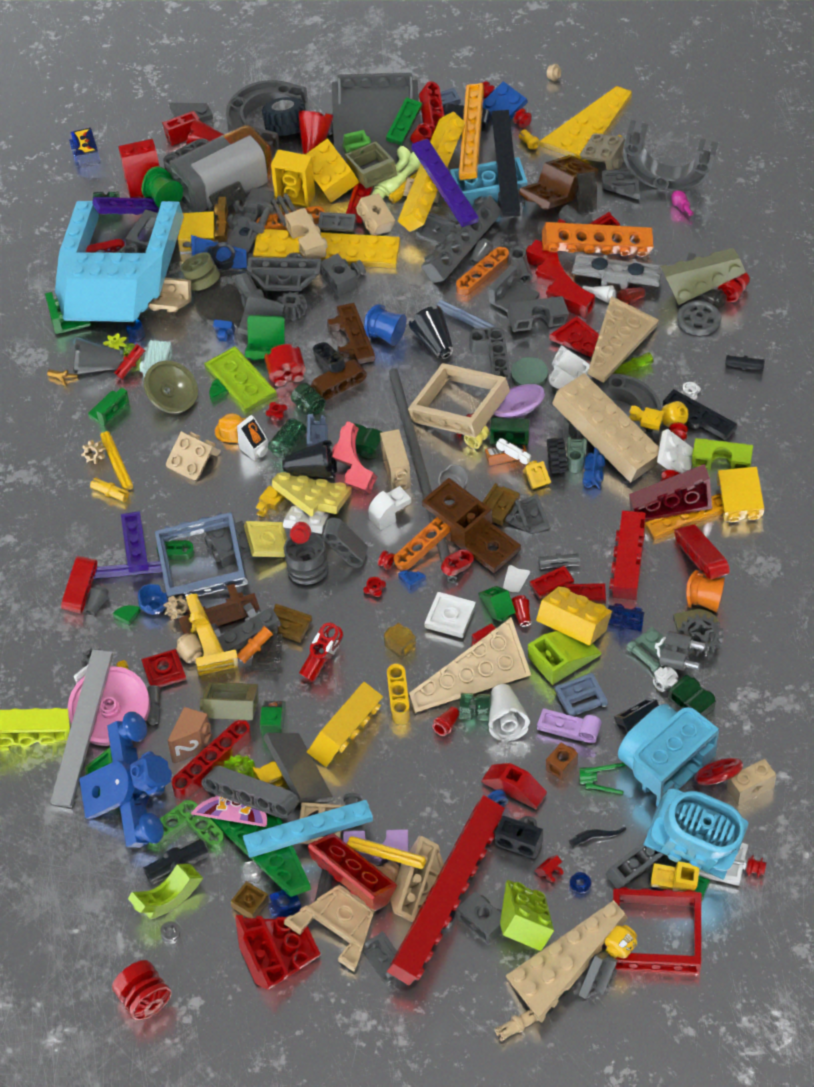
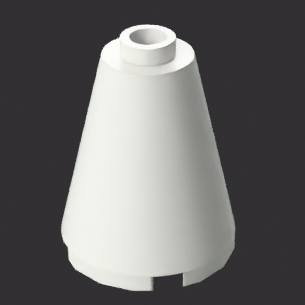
M500 684L491 691L489 732L497 740H502V738H508L509 741L516 740L527 733L530 719L511 687L506 684Z

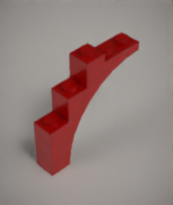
M559 219L557 223H566V221ZM535 239L532 245L527 247L526 255L529 265L537 267L535 272L537 283L547 287V298L563 296L568 312L586 319L595 307V295L572 281L560 264L557 252L543 250L542 240Z

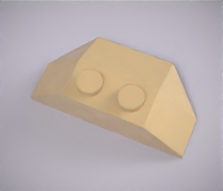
M423 836L417 838L409 852L425 857L426 864L424 868L419 869L401 863L395 882L397 887L390 899L394 913L412 923L444 865L439 853V845Z

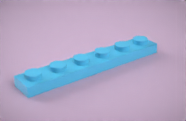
M363 800L243 836V840L250 858L372 822L373 816L367 800Z

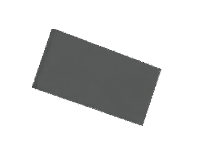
M266 733L264 735L265 743L291 792L297 795L299 803L330 802L333 796L311 755L307 753L308 749L299 733Z

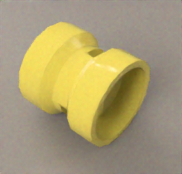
M484 426L476 438L465 435L464 441L471 448L478 449L482 445L483 440H486L490 435V431Z

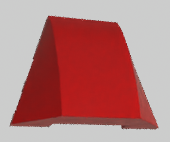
M236 915L238 943L255 984L267 990L321 955L308 926L299 935L284 924L287 917L263 919L262 916L243 918V915Z

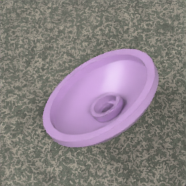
M524 384L510 388L509 394L493 415L500 418L525 417L543 401L545 396L543 387L537 384Z

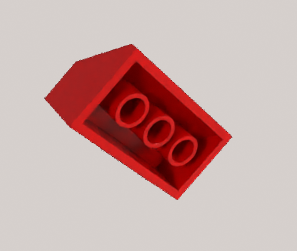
M332 833L308 845L311 859L320 868L330 873L336 881L346 886L352 894L363 900L369 908L376 911L388 904L397 884L337 835Z

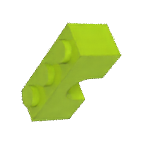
M695 438L691 468L705 464L706 469L711 470L712 463L719 459L726 460L731 466L730 469L751 467L753 445Z

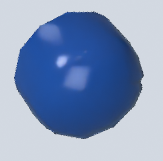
M147 584L139 589L138 604L145 613L157 615L165 610L166 607L163 604L168 602L167 593L161 590L160 585Z

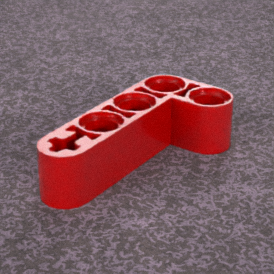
M433 81L427 82L419 93V102H422L421 114L423 124H419L411 134L410 139L412 143L425 139L431 141L439 119L444 117L440 88Z

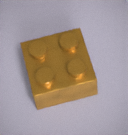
M246 881L230 901L231 907L248 918H256L269 902V895Z

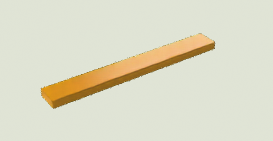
M483 83L466 85L463 117L466 123L462 130L459 166L460 180L478 177L484 97Z

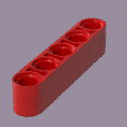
M695 524L674 530L678 545L709 580L730 573L726 558Z
M236 720L174 775L171 783L174 796L177 799L186 800L202 787V779L215 766L224 767L251 742L250 725L246 720Z

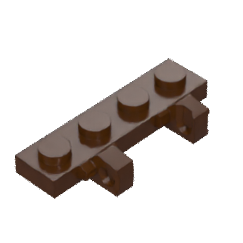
M355 303L337 306L338 316L327 319V327L329 332L341 329V331L345 332L348 339L345 346L337 347V352L343 358L355 357L359 364L375 361L374 351L366 335Z
M235 583L226 586L230 598L225 599V603L207 609L205 606L203 607L210 624L216 623L217 626L247 617L248 614L243 606L251 603L255 612L260 609L255 593L244 596L242 592H237ZM187 610L188 615L178 618L183 635L186 633L192 634V623L189 620L190 610Z

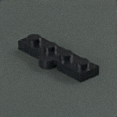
M675 389L663 400V406L675 401L682 402L687 407L689 413L687 426L692 429L702 427L724 440H727L737 429V423Z

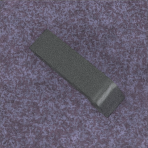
M499 327L473 329L469 333L470 350L473 353H489L492 374L506 377L510 389L511 375L504 330Z

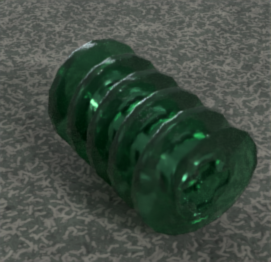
M294 418L287 419L285 424L282 425L268 443L269 450L276 457L283 459L285 455L291 454V450H294L295 445L299 444V440H302L304 435L307 434V427L299 420Z

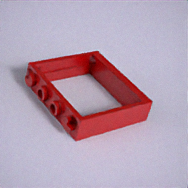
M626 887L613 889V900L619 907L620 903L694 906V956L630 953L627 958H614L618 960L615 969L621 971L700 974L702 893L692 890L679 892L670 889L656 891L648 888L634 890Z

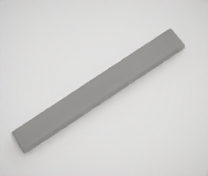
M92 649L50 801L52 805L71 808L73 806L79 778L82 773L113 659L112 652Z

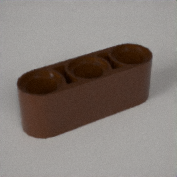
M352 359L345 362L346 367L342 371H328L316 377L312 381L311 387L322 400H328L360 384L366 379L367 372L357 360Z

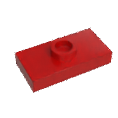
M565 565L530 581V587L539 600L549 595L557 587H565V584H574V578Z
M605 583L565 584V588H568L572 593L585 596L596 604H606Z

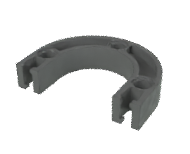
M279 80L259 81L243 87L232 96L226 108L227 126L231 138L234 142H237L251 135L259 145L263 144L265 146L266 156L273 157L275 153L273 147L276 149L279 147L278 133L255 127L248 123L246 118L256 108L278 98L295 97L306 103L308 100L307 88Z
M631 120L625 139L623 157L630 172L641 182L659 190L674 192L696 188L708 178L718 147L717 142H711L712 149L709 152L703 150L706 139L701 138L696 157L692 162L683 166L664 165L654 160L646 151L645 137L649 124L642 123V130L639 133L633 131L636 121Z
M611 374L603 383L594 377L590 378L611 400L637 406L642 411L646 407L661 411V404L655 392L639 379L623 374ZM565 416L563 437H570L569 425L573 424ZM645 427L640 428L645 434L646 432H652V435H654L653 442L659 445L660 429L657 431ZM577 429V438L582 439V433Z

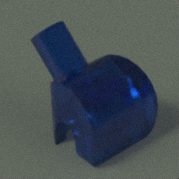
M139 319L134 321V327H130L129 324L126 327L129 335L127 343L129 347H134L135 342L142 341L146 337L145 330Z

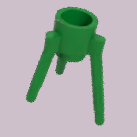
M622 762L593 768H580V784H586V789H597L622 795L624 793L622 790L596 785L593 782H597L598 771L620 768L627 765Z

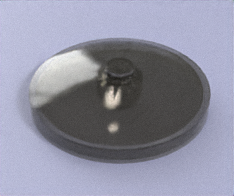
M236 268L219 270L220 277L213 285L206 289L195 291V309L198 315L211 325L214 324V320L231 321L235 327H239L245 308L242 305L241 294L235 283V278L242 273H247V270ZM252 278L257 290L260 289L263 292L264 298L267 299L266 290H263Z

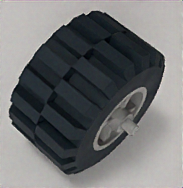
M282 97L266 103L262 109L265 130L276 132L278 136L299 132L298 114L299 111H306L304 101L295 97Z

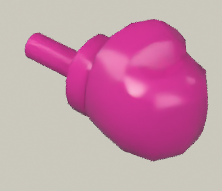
M681 190L674 191L671 196L673 206H677L682 212L686 211L692 216L694 213L689 208L690 202L685 192Z

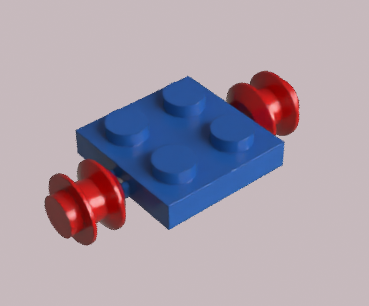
M488 81L482 82L484 85L483 108L490 112L509 110L510 120L513 118V122L518 124L520 128L527 127L531 123V113H526V110L523 108L528 103L527 98L504 81L496 89Z

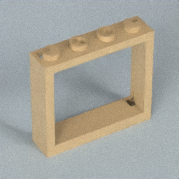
M442 363L409 406L408 410L414 423L476 438L509 394L510 389L506 377ZM448 380L491 390L471 418L429 408L428 406Z

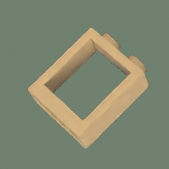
M399 429L380 433L382 459L391 490L399 486L403 490L410 489V464Z

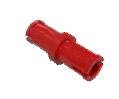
M136 343L127 357L124 356V361L114 371V374L124 380L132 367H136V362L146 350Z

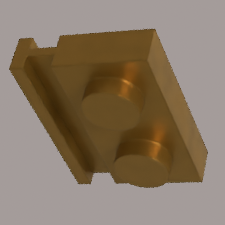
M497 483L493 485L483 500V503L492 509V522L503 525L507 515L514 508L515 501L520 499V493L504 486L500 487Z
M275 604L273 610L282 625L270 632L301 643L310 622H312V615Z

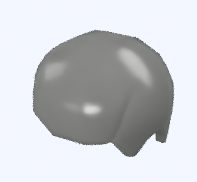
M450 464L445 470L440 472L438 485L440 486L445 480L450 478L465 489L469 476L466 469L462 466Z

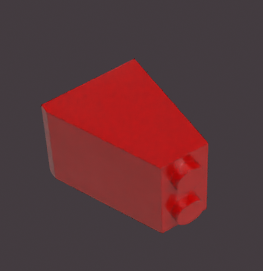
M153 139L118 146L123 175L130 198L144 197L142 194L143 179L149 169L159 166Z

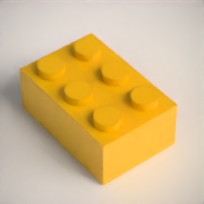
M328 138L305 154L312 156L314 181L331 203L359 183L351 168Z
M277 150L271 163L275 200L278 196L282 198L284 194H288L294 206L310 207L315 196L312 156Z
M557 587L542 599L536 621L590 646L606 632L612 611L602 604H596L588 600L585 596L570 592L568 588Z

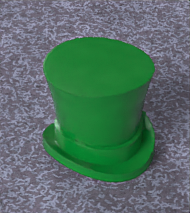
M156 166L149 169L142 183V194L145 198H153L160 209L162 201L180 203L183 197V187L179 182L172 180L170 173L166 169Z

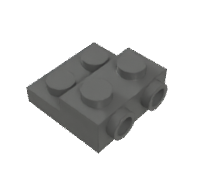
M239 521L236 523L242 556L245 559L252 556L245 533L244 523ZM230 527L206 532L204 539L208 548L212 547L215 561H219L223 568L236 563Z

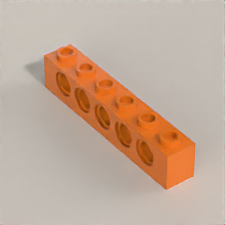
M546 222L542 229L543 250H549L550 252L567 251L568 253L584 252L586 254L602 253L604 255L620 254L622 256L630 254L643 257L649 255L654 247L653 233L650 227Z

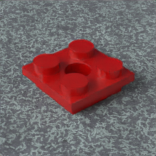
M176 649L141 659L150 686L155 685L161 688L187 680ZM163 665L168 666V668L165 670L159 669V667Z

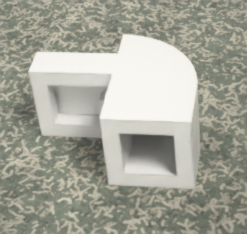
M400 486L387 494L382 491L372 500L369 506V519L381 531L396 522L395 512L409 505L411 498Z

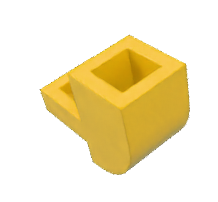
M679 861L676 867L654 863L650 887L679 892L695 891L700 868L690 863Z

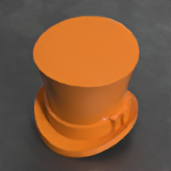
M695 570L687 583L686 599L688 608H692L691 604H698L717 613L722 601L725 577L709 580L699 570Z

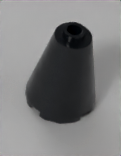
M430 306L416 313L413 316L415 320L412 323L409 321L410 329L437 358L446 359L451 356L454 348L442 308L437 306V309H433Z
M324 440L285 456V460H282L283 471L296 476L335 478L336 475L333 473L337 472V461L332 457L333 454L330 446H333L332 442Z

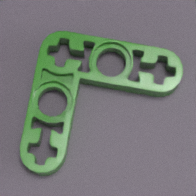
M186 800L160 818L165 830L163 838L155 844L149 842V845L159 846L187 825L212 850L220 849L225 841L223 832L209 817L194 815L195 817L193 818L189 812H185L186 809L193 811L198 806L194 801ZM171 819L178 821L174 827H168L166 823ZM200 821L208 823L203 829L197 828L196 824ZM210 831H211V835H212L214 838H217V837H218V841L211 840V837H210V834H209Z

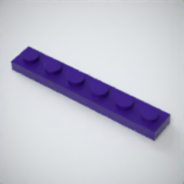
M429 139L413 143L411 149L460 225L465 227L477 223L479 220L478 215Z

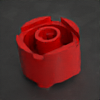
M292 344L279 345L272 348L269 355H265L264 359L269 378L275 383V386L280 387L290 381L301 382L304 379L303 375L306 372V367L301 349L298 346L294 348Z

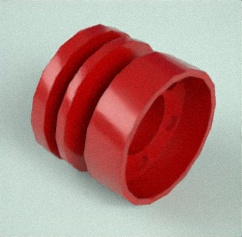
M140 960L126 967L118 974L112 984L113 992L124 1003L126 1010L129 1011L131 1017L135 1020H144L159 1012L170 1000L172 994L170 987L165 984L163 978L159 977L158 971L148 960Z

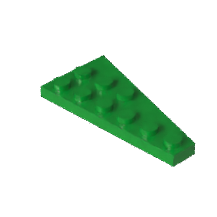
M266 813V827L210 818L246 855H248L243 840L244 835L283 824L281 818ZM293 845L250 857L290 897L311 890L310 883Z

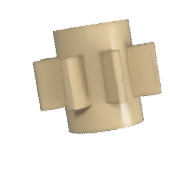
M93 439L88 441V444L82 446L85 450L81 455L85 456L87 463L93 460L97 464L99 459L105 458L103 452L106 447L101 445V441L94 443Z
M181 595L176 598L171 596L168 598L169 602L163 604L166 607L164 614L170 616L171 620L183 617L188 610L187 601L183 600Z

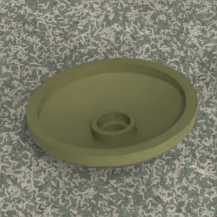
M168 360L159 361L153 364L145 374V393L152 404L160 410L168 413H182L195 403L198 396L197 382L193 374L180 363Z

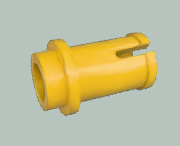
M525 129L521 131L524 137L519 134V139L524 141L529 149H537L540 145L539 138L531 135Z

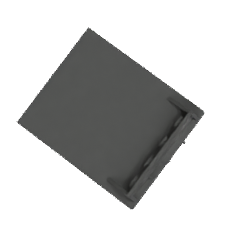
M412 73L339 74L338 82H332L334 147L345 162V152L342 147L344 134L364 130L366 136L370 137L371 143L376 141L395 161V165L399 161L397 149L400 145L386 141V135L405 98L419 101L418 80H412ZM420 113L402 145L410 153L413 152L411 149L413 143L410 136L420 124ZM376 159L360 166L362 170L379 163V161Z

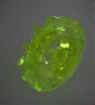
M240 754L235 757L231 756L228 761L224 762V768L235 771V767H240L241 765L243 771L238 770V773L254 777L252 767H255V763L248 755L246 757Z

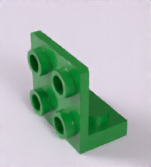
M52 292L45 293L55 334L91 325L90 321H64L58 298L54 299Z

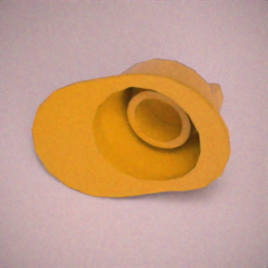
M234 413L226 414L219 419L215 428V436L222 442L238 443L237 425L246 418H241V416Z

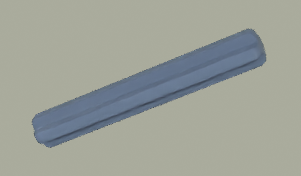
M440 300L437 303V306L441 307L444 313L476 329L497 327L444 300Z

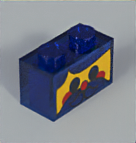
M91 127L72 131V139L69 140L71 150L75 149V151H72L75 162H79L80 168L99 164V153Z

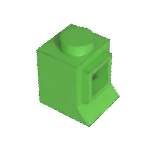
M364 130L344 134L342 147L345 154L370 144L371 140L369 136H366Z

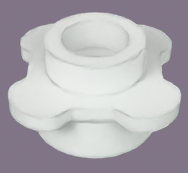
M686 382L683 384V390L680 393L693 400H697V394L701 391V388L694 382Z

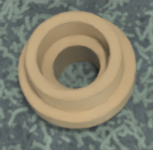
M558 64L549 65L547 77L552 81H557L561 76V68Z

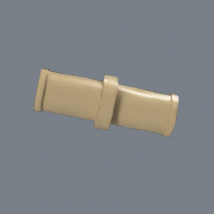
M528 1010L519 1016L514 1015L510 1021L496 1027L495 1033L497 1036L501 1035L499 1037L500 1041H504L517 1032H523L524 1028L539 1020L531 1010Z

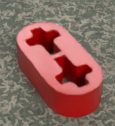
M461 549L444 559L441 564V570L448 576H455L470 567L474 561V556L470 551Z

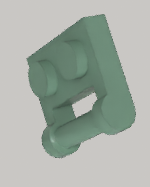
M654 627L649 628L626 646V649L645 662L653 673L660 667L663 669L666 667L660 665V658L657 655V649H655V644L660 643L664 636ZM664 642L662 645L658 646L661 650L660 654L662 653V649L665 648ZM642 646L643 648H645V649H646L651 655H653L658 661L656 662L654 659H652V658H651L646 652H644L640 647Z

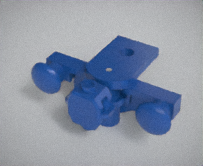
M127 712L123 717V721H115L107 725L113 762L79 778L85 819H93L120 806L126 847L140 848L149 844V842L153 844L158 843L163 838L164 827L161 820L155 814L147 813L146 806L150 796H160L164 792L165 786L171 782L172 771L169 769L168 761L159 755H155L152 751L142 754L141 758L138 759L137 748H133L132 740L140 742L145 739L147 724L140 714Z

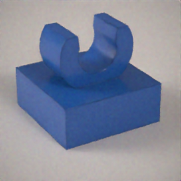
M214 320L213 328L218 333L219 341L227 342L228 334L234 335L235 333L233 322Z

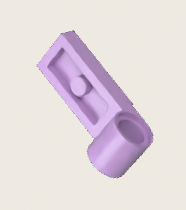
M543 708L537 724V730L587 743H594L600 731L602 721L593 715H586L584 719Z

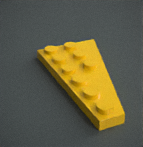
M619 86L614 87L540 140L539 146L566 156L571 155L587 163L588 160L581 159L580 153L593 134L606 135L632 97V91Z

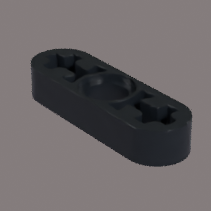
M321 342L313 346L315 358L330 372H339L346 367L343 356L328 343Z

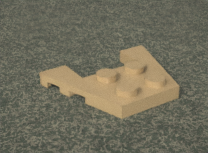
M339 884L317 898V901L309 906H304L293 916L287 917L284 924L299 935L312 919L326 926L349 942L348 946L338 957V961L354 972L375 910L369 908L363 900Z

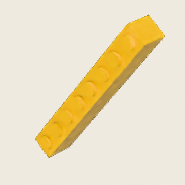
M454 111L439 119L430 141L446 167H448L466 123ZM422 164L419 167L397 220L409 232L424 225L438 191Z

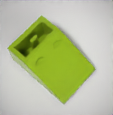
M559 631L544 634L528 644L529 660L552 685L602 654L593 643L589 646Z
M507 880L500 920L502 934L542 951L554 932L546 896L541 891L529 889L520 882Z

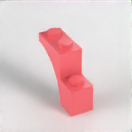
M347 421L346 425L341 428L338 443L332 449V457L340 463L351 466V469H348L345 474V483L348 486L371 494L377 476L361 464L356 452V436L359 428Z

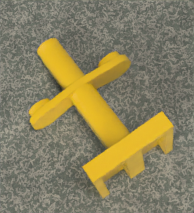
M198 594L186 596L191 613L189 618L190 623H192L191 632L192 634H198L204 651L203 657L195 658L198 676L238 668L236 650L223 651L201 605Z

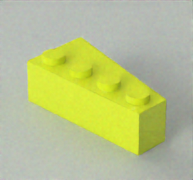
M14 708L11 710H0V751L9 750V746L21 745L24 748L30 747L34 742H39L43 745L68 740L70 731L68 708Z

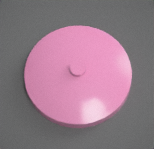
M110 666L90 743L101 746H110L107 725L115 721H123V717L127 712L140 714L146 722L150 712V696L144 682L138 675L126 668ZM85 676L75 685L69 697L68 714L71 724Z

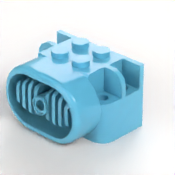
M661 704L648 713L627 733L619 746L618 758L633 770L634 777L643 784L642 789L646 793L652 791L657 795L656 806H658L660 799L668 789L679 790L698 770L716 756L719 728L693 708L687 707L677 712L668 704Z
M668 789L660 799L643 845L667 855L672 861L690 863L700 868L699 871L702 870L724 880L727 870L733 865L735 857L740 850L749 823L746 819L742 818L741 814L733 806L698 791L682 792L677 789Z

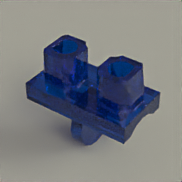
M618 603L608 606V609L612 611L608 625L620 627L619 631L623 633L625 629L642 632L645 614L642 608L634 607L627 609Z

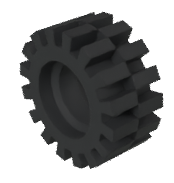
M563 437L547 439L550 472H567V456Z

